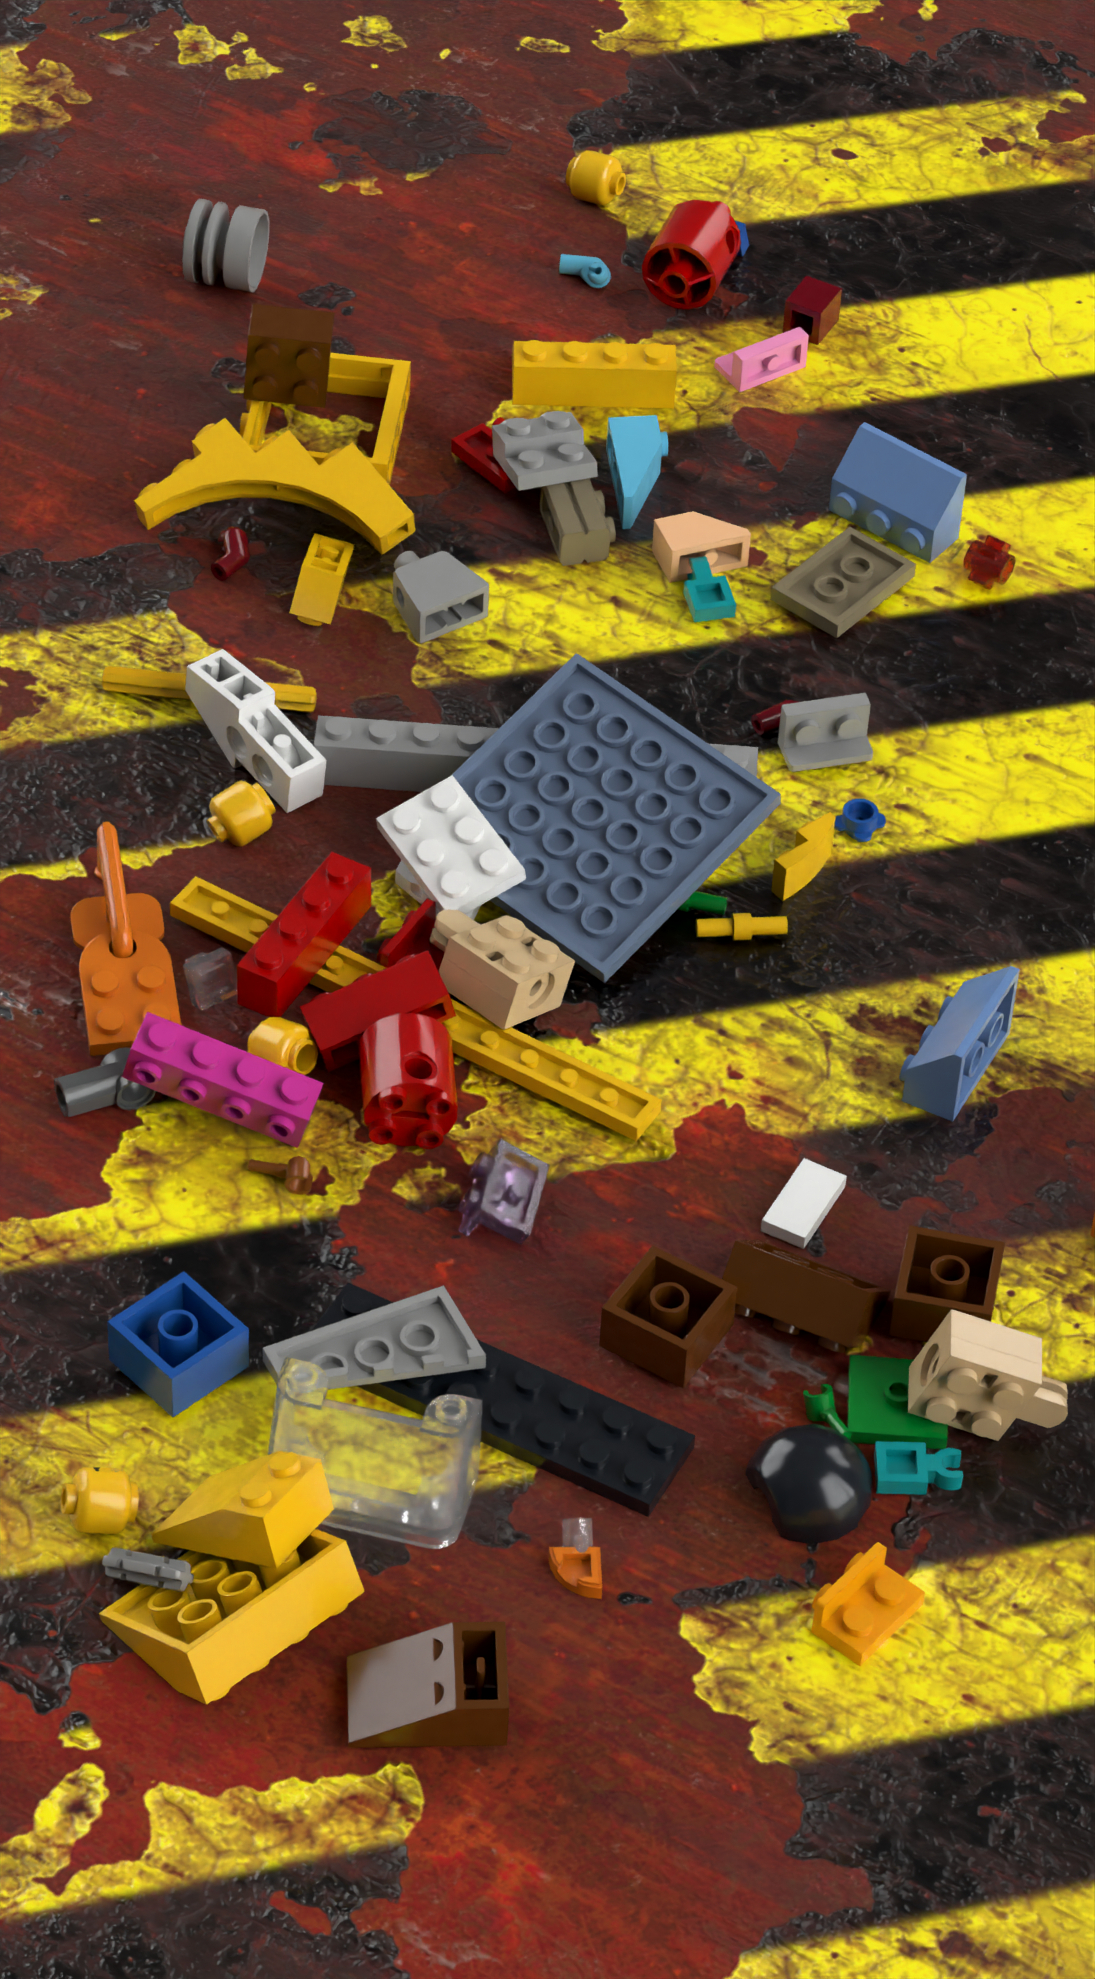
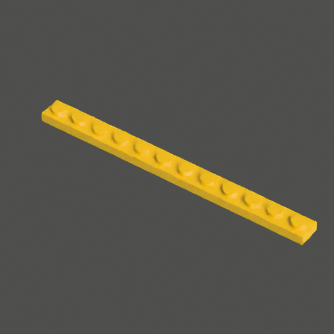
M196 876L170 902V916L246 953L278 916ZM339 945L309 983L332 993L352 984L355 979L364 974H375L386 969V967ZM451 999L456 1016L441 1022V1024L446 1027L452 1037L453 1053L635 1141L639 1139L660 1114L662 1099L516 1029L509 1027L503 1030L474 1009Z

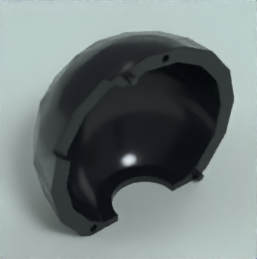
M818 1424L782 1428L761 1442L746 1467L745 1475L753 1489L760 1488L767 1498L772 1514V1522L779 1535L789 1541L816 1544L837 1540L858 1527V1522L870 1506L873 1478L869 1464L860 1448L836 1429Z

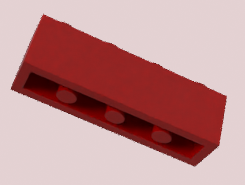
M334 852L328 855L237 964V1003L267 1017H281L370 909L371 867Z

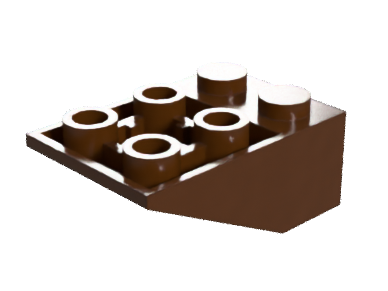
M452 1622L347 1656L348 1748L507 1746L509 1690L505 1622Z

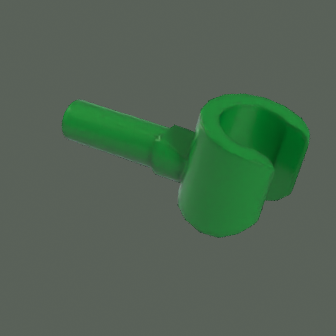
M821 1384L822 1394L812 1395L807 1390H804L803 1396L807 1418L811 1421H824L832 1429L838 1430L850 1439L852 1433L836 1413L831 1385Z

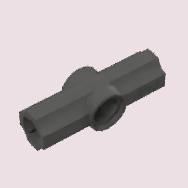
M128 1047L110 1052L104 1057L100 1066L54 1079V1090L59 1108L64 1117L75 1116L116 1103L125 1110L138 1109L150 1102L157 1091L122 1077L131 1049Z

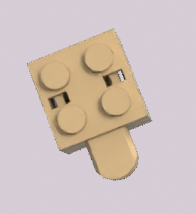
M442 910L437 914L430 943L445 952L439 974L450 994L503 1030L560 1007L575 960L561 952L555 943L542 939L527 929L522 921L508 915L480 925L459 910Z
M953 1309L950 1310L909 1366L908 1413L930 1419L933 1422L948 1424V1426L971 1432L981 1437L999 1441L1016 1418L1051 1428L1061 1424L1068 1414V1390L1066 1383L1042 1376V1338Z

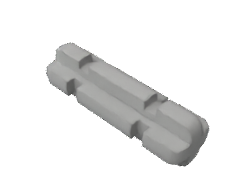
M112 1548L109 1555H105L102 1560V1564L106 1566L105 1574L108 1577L127 1580L128 1582L182 1592L194 1579V1575L190 1573L191 1565L183 1560L169 1559L163 1556L122 1548Z

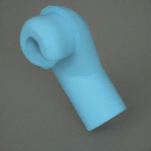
M561 254L560 274L580 276L593 288H602L610 282L611 272L598 257Z

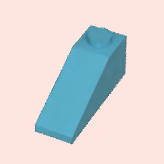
M657 415L608 417L606 451L622 529H631L660 474L661 456H668V435L666 431L660 432Z

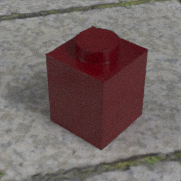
M806 275L785 301L782 332L801 327L809 335L808 342L819 345L839 320L842 288Z

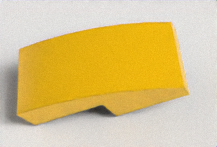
M831 812L814 821L805 823L796 831L795 848L784 851L774 860L771 891L782 901L806 886L827 861L833 846L836 816Z

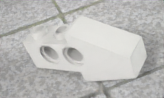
M224 649L187 666L185 690L234 769L243 765L286 813L323 795L327 760L274 704L275 691Z

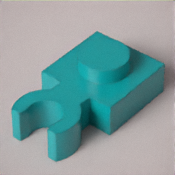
M875 1441L876 1494L926 1495L928 1483H934L944 1490L960 1489L963 1471H950L946 1468L960 1467L961 1450L944 1448L936 1452V1454H926V1443Z

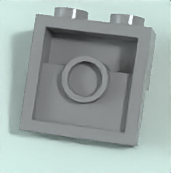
M552 411L546 412L538 418H511L504 420L501 424L492 425L493 456L518 491L598 477L597 461L584 445V429L571 412Z

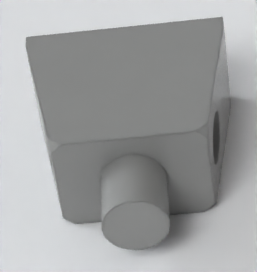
M405 551L395 560L393 601L419 644L488 617L489 584L448 552L439 551L420 559L413 551Z

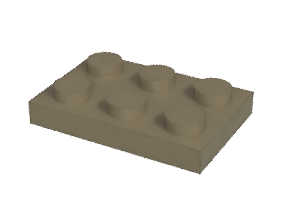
M848 527L773 585L770 600L838 638L915 576L916 564L856 529Z

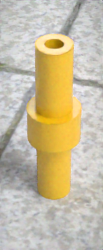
M732 913L731 918L696 919V937L732 936V940H751L752 935L787 934V916L751 917V913Z

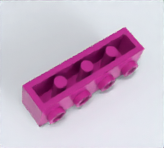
M147 1012L130 1049L122 1075L125 1079L298 1148L324 1084L150 1012Z

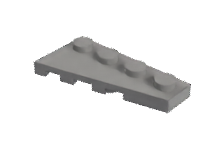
M443 1285L263 1347V1362L281 1394L286 1396L486 1368V1354Z

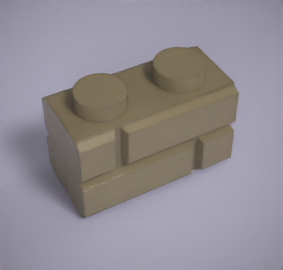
M590 478L542 486L540 512L560 563L563 566L581 564L583 560H586L587 563L606 560L609 557L610 542H615L616 531L612 517L605 518L604 516L605 501L602 491H594Z

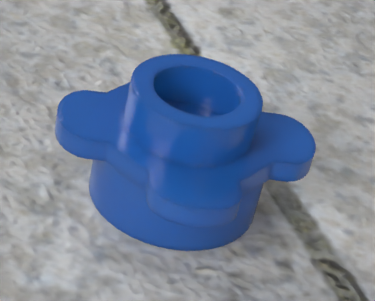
M852 799L844 805L842 815L836 816L835 829L846 831L856 841L867 842L871 840L872 833L876 829L885 826L886 818L883 814L878 813V808L873 802L866 799Z

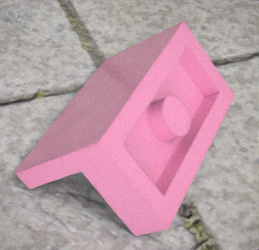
M797 327L716 358L714 367L739 392L806 367L809 335L801 327Z

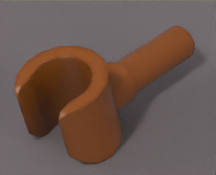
M293 1157L288 1161V1164H276L253 1159L249 1161V1171L285 1178L284 1186L293 1194L303 1195L311 1191L313 1176L309 1173L310 1164L304 1157Z

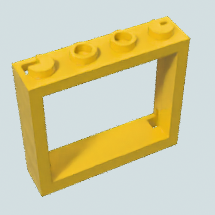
M331 353L327 392L386 398L373 458H366L390 485L410 396L411 361ZM247 400L246 409L249 413H242L240 435L255 453L259 451L262 445L272 402ZM307 451L318 465H321L323 459L329 454Z

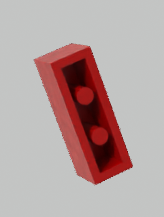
M428 950L418 955L405 956L391 967L375 974H364L355 979L352 984L332 993H321L311 999L309 1003L300 1006L306 1025L313 1035L328 1072L360 1059V1039L366 1029L379 1019L395 1014L416 1013L432 1017L441 1023L456 1016L449 992Z

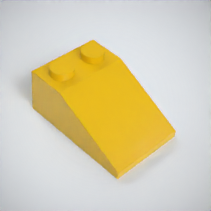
M277 1451L211 1475L151 1534L153 1542L277 1569L334 1510L321 1459L293 1452Z

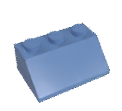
M864 422L859 426L832 477L829 510L931 563L959 538L967 474Z
M1010 966L964 981L954 998L951 996L946 997L941 1006L937 1024L935 1027L932 1025L927 1026L920 1040L919 1051L915 1056L909 1054L904 1061L899 1079L904 1081L903 1102L952 1122L954 1121L1010 1033L1020 969Z

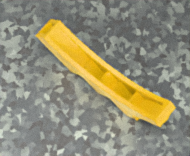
M226 418L217 424L206 425L197 433L195 439L192 440L194 459H186L180 462L173 469L170 476L160 483L149 484L139 493L138 498L134 500L138 518L148 530L177 513L205 503L234 498H273L303 504L335 517L360 533L381 555L415 532L413 512L353 442L343 449L336 448L323 459L322 464L318 465L290 430L279 437H270L260 446L259 451L255 453Z

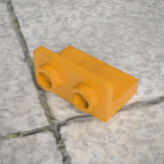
M879 1542L874 1544L865 1554L862 1552L857 1553L848 1563L844 1574L833 1585L831 1583L825 1584L818 1591L812 1602L814 1617L811 1633L859 1666L891 1637L924 1602L925 1592L885 1565L887 1547Z

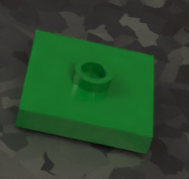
M850 1355L848 1365L847 1428L852 1433L849 1439L851 1442L862 1444H875V1441L926 1443V1448L929 1449L946 1448L948 1424L933 1422L930 1419L908 1413L909 1366L914 1359Z

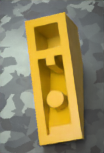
M314 533L300 570L289 613L298 615V620L305 624L321 626L323 623L331 625L355 544Z

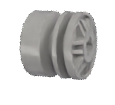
M199 198L191 210L183 238L182 262L184 279L188 282L198 283L203 277L205 284L213 286L223 269V280L227 288L253 293L262 278L269 243L268 212L265 209L239 205L235 209L230 221L227 204L218 202L213 208L210 200Z

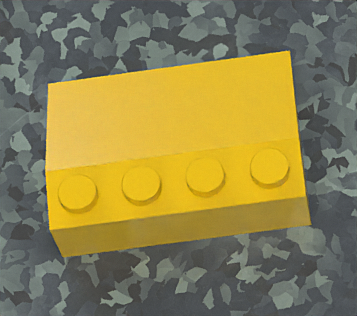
M315 1529L277 1569L189 1550L178 1558V1560L187 1561L191 1565L190 1573L194 1575L193 1582L188 1584L184 1591L177 1592L140 1584L101 1611L99 1615L102 1622L175 1690L207 1705L211 1701L224 1697L232 1686L250 1673L263 1669L271 1658L285 1648L305 1639L309 1631L327 1618L344 1611L348 1603L365 1591L346 1540Z

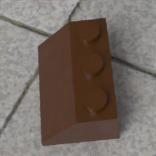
M759 1239L735 1240L722 1276V1280L737 1286L735 1313L754 1318L757 1311L774 1318L771 1324L774 1328L793 1335H799L801 1329L818 1335L816 1341L818 1345L840 1353H844L846 1347L862 1346L891 1292L889 1289Z

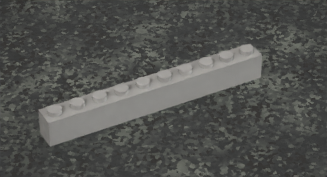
M318 715L314 747L327 760L324 785L423 792L450 777L499 728ZM709 744L757 777L758 747Z

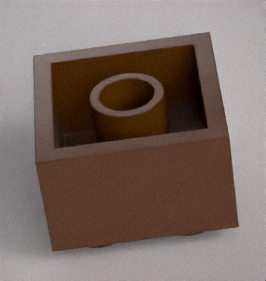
M252 304L243 399L325 408L335 313Z
M909 1225L894 1296L889 1336L928 1342L951 1309L992 1322L1005 1242Z
M652 1246L602 1307L599 1346L684 1388L733 1326L737 1286Z

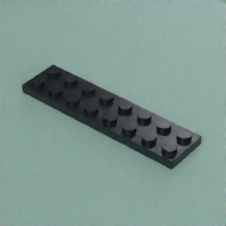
M347 1283L311 1331L394 1302ZM478 1339V1343L486 1354V1368L357 1386L649 1517L693 1451L695 1445V1435Z

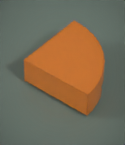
M549 1547L548 1559L550 1568L556 1579L565 1588L584 1597L602 1599L600 1547Z

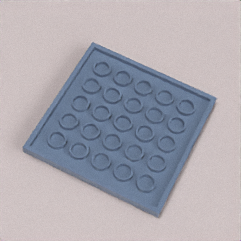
M577 653L452 774L525 869L526 879L492 898L490 901L512 917L522 921L527 928L544 940L555 943L561 952L575 960L577 964L604 983L781 804V794Z

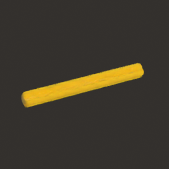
M106 666L103 671L102 686L103 690L108 692L191 700L185 690L186 673L119 666ZM265 682L275 691L274 704L279 710L307 713L314 711L317 700V693L314 687Z

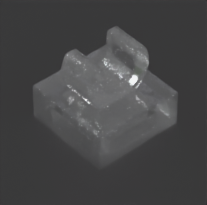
M221 947L208 954L200 952L185 959L186 964L183 965L191 1003L194 1007L202 1011L237 995V976L232 954Z

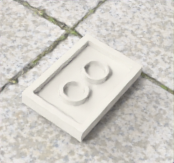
M453 775L376 818L379 831L430 899L436 902L440 912L450 909L459 910L466 914L526 879L523 866Z

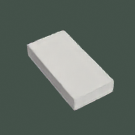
M804 1158L763 1217L761 1231L804 1249L844 1190L847 1176Z

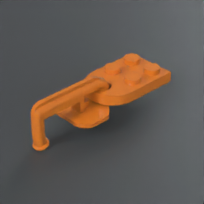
M102 822L97 829V867L94 871L95 876L103 880L105 896L91 897L79 901L72 908L70 915L74 944L83 950L79 961V979L90 1056L109 1054L119 1048H131L147 1012L181 1025L172 961L167 948L160 941L164 936L161 906L151 895L144 893L126 894L117 831L110 822Z

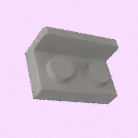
M866 693L782 705L778 745L789 771L797 772L872 760L873 749L867 738L871 704Z

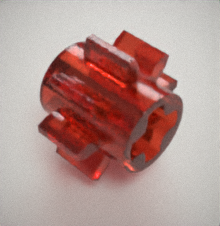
M987 535L985 543L978 539L975 540L968 548L963 562V567L971 571L968 580L991 590L994 582L1000 585L1005 584L1013 572L1016 561L1015 556L1008 553L1011 545L991 535Z

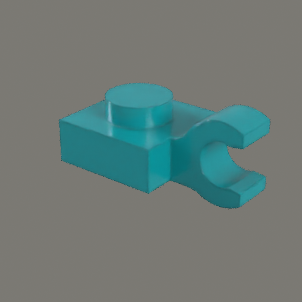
M706 556L689 558L692 573L687 574L688 581H684L683 594L693 621L701 622L735 617L736 603L726 576L713 577Z

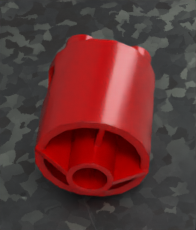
M690 200L674 206L647 251L642 263L643 280L649 291L661 302L674 308L690 310L702 307L712 299L739 252L741 245L740 230L731 216L729 207L721 201L711 203L703 200Z
M416 1013L395 1014L379 1019L366 1029L359 1042L364 1123L369 1130V1138L374 1143L380 1145L390 1143L398 1146H419L422 1149L437 1148L443 1143V1136L451 1130L457 1121L458 1105L452 1037L443 1024L432 1017Z

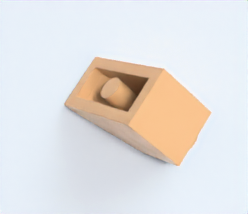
M692 511L654 519L652 552L667 579L672 583L686 580L687 574L692 573L689 558L706 556L712 574L748 566L751 534L746 528Z

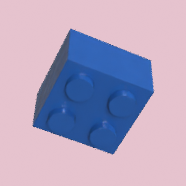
M184 1271L107 1321L109 1360L172 1417H175L249 1367V1328Z

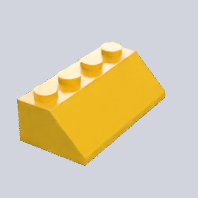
M514 341L512 347V405L674 409L677 375L676 345H663L660 343L622 344L619 342Z

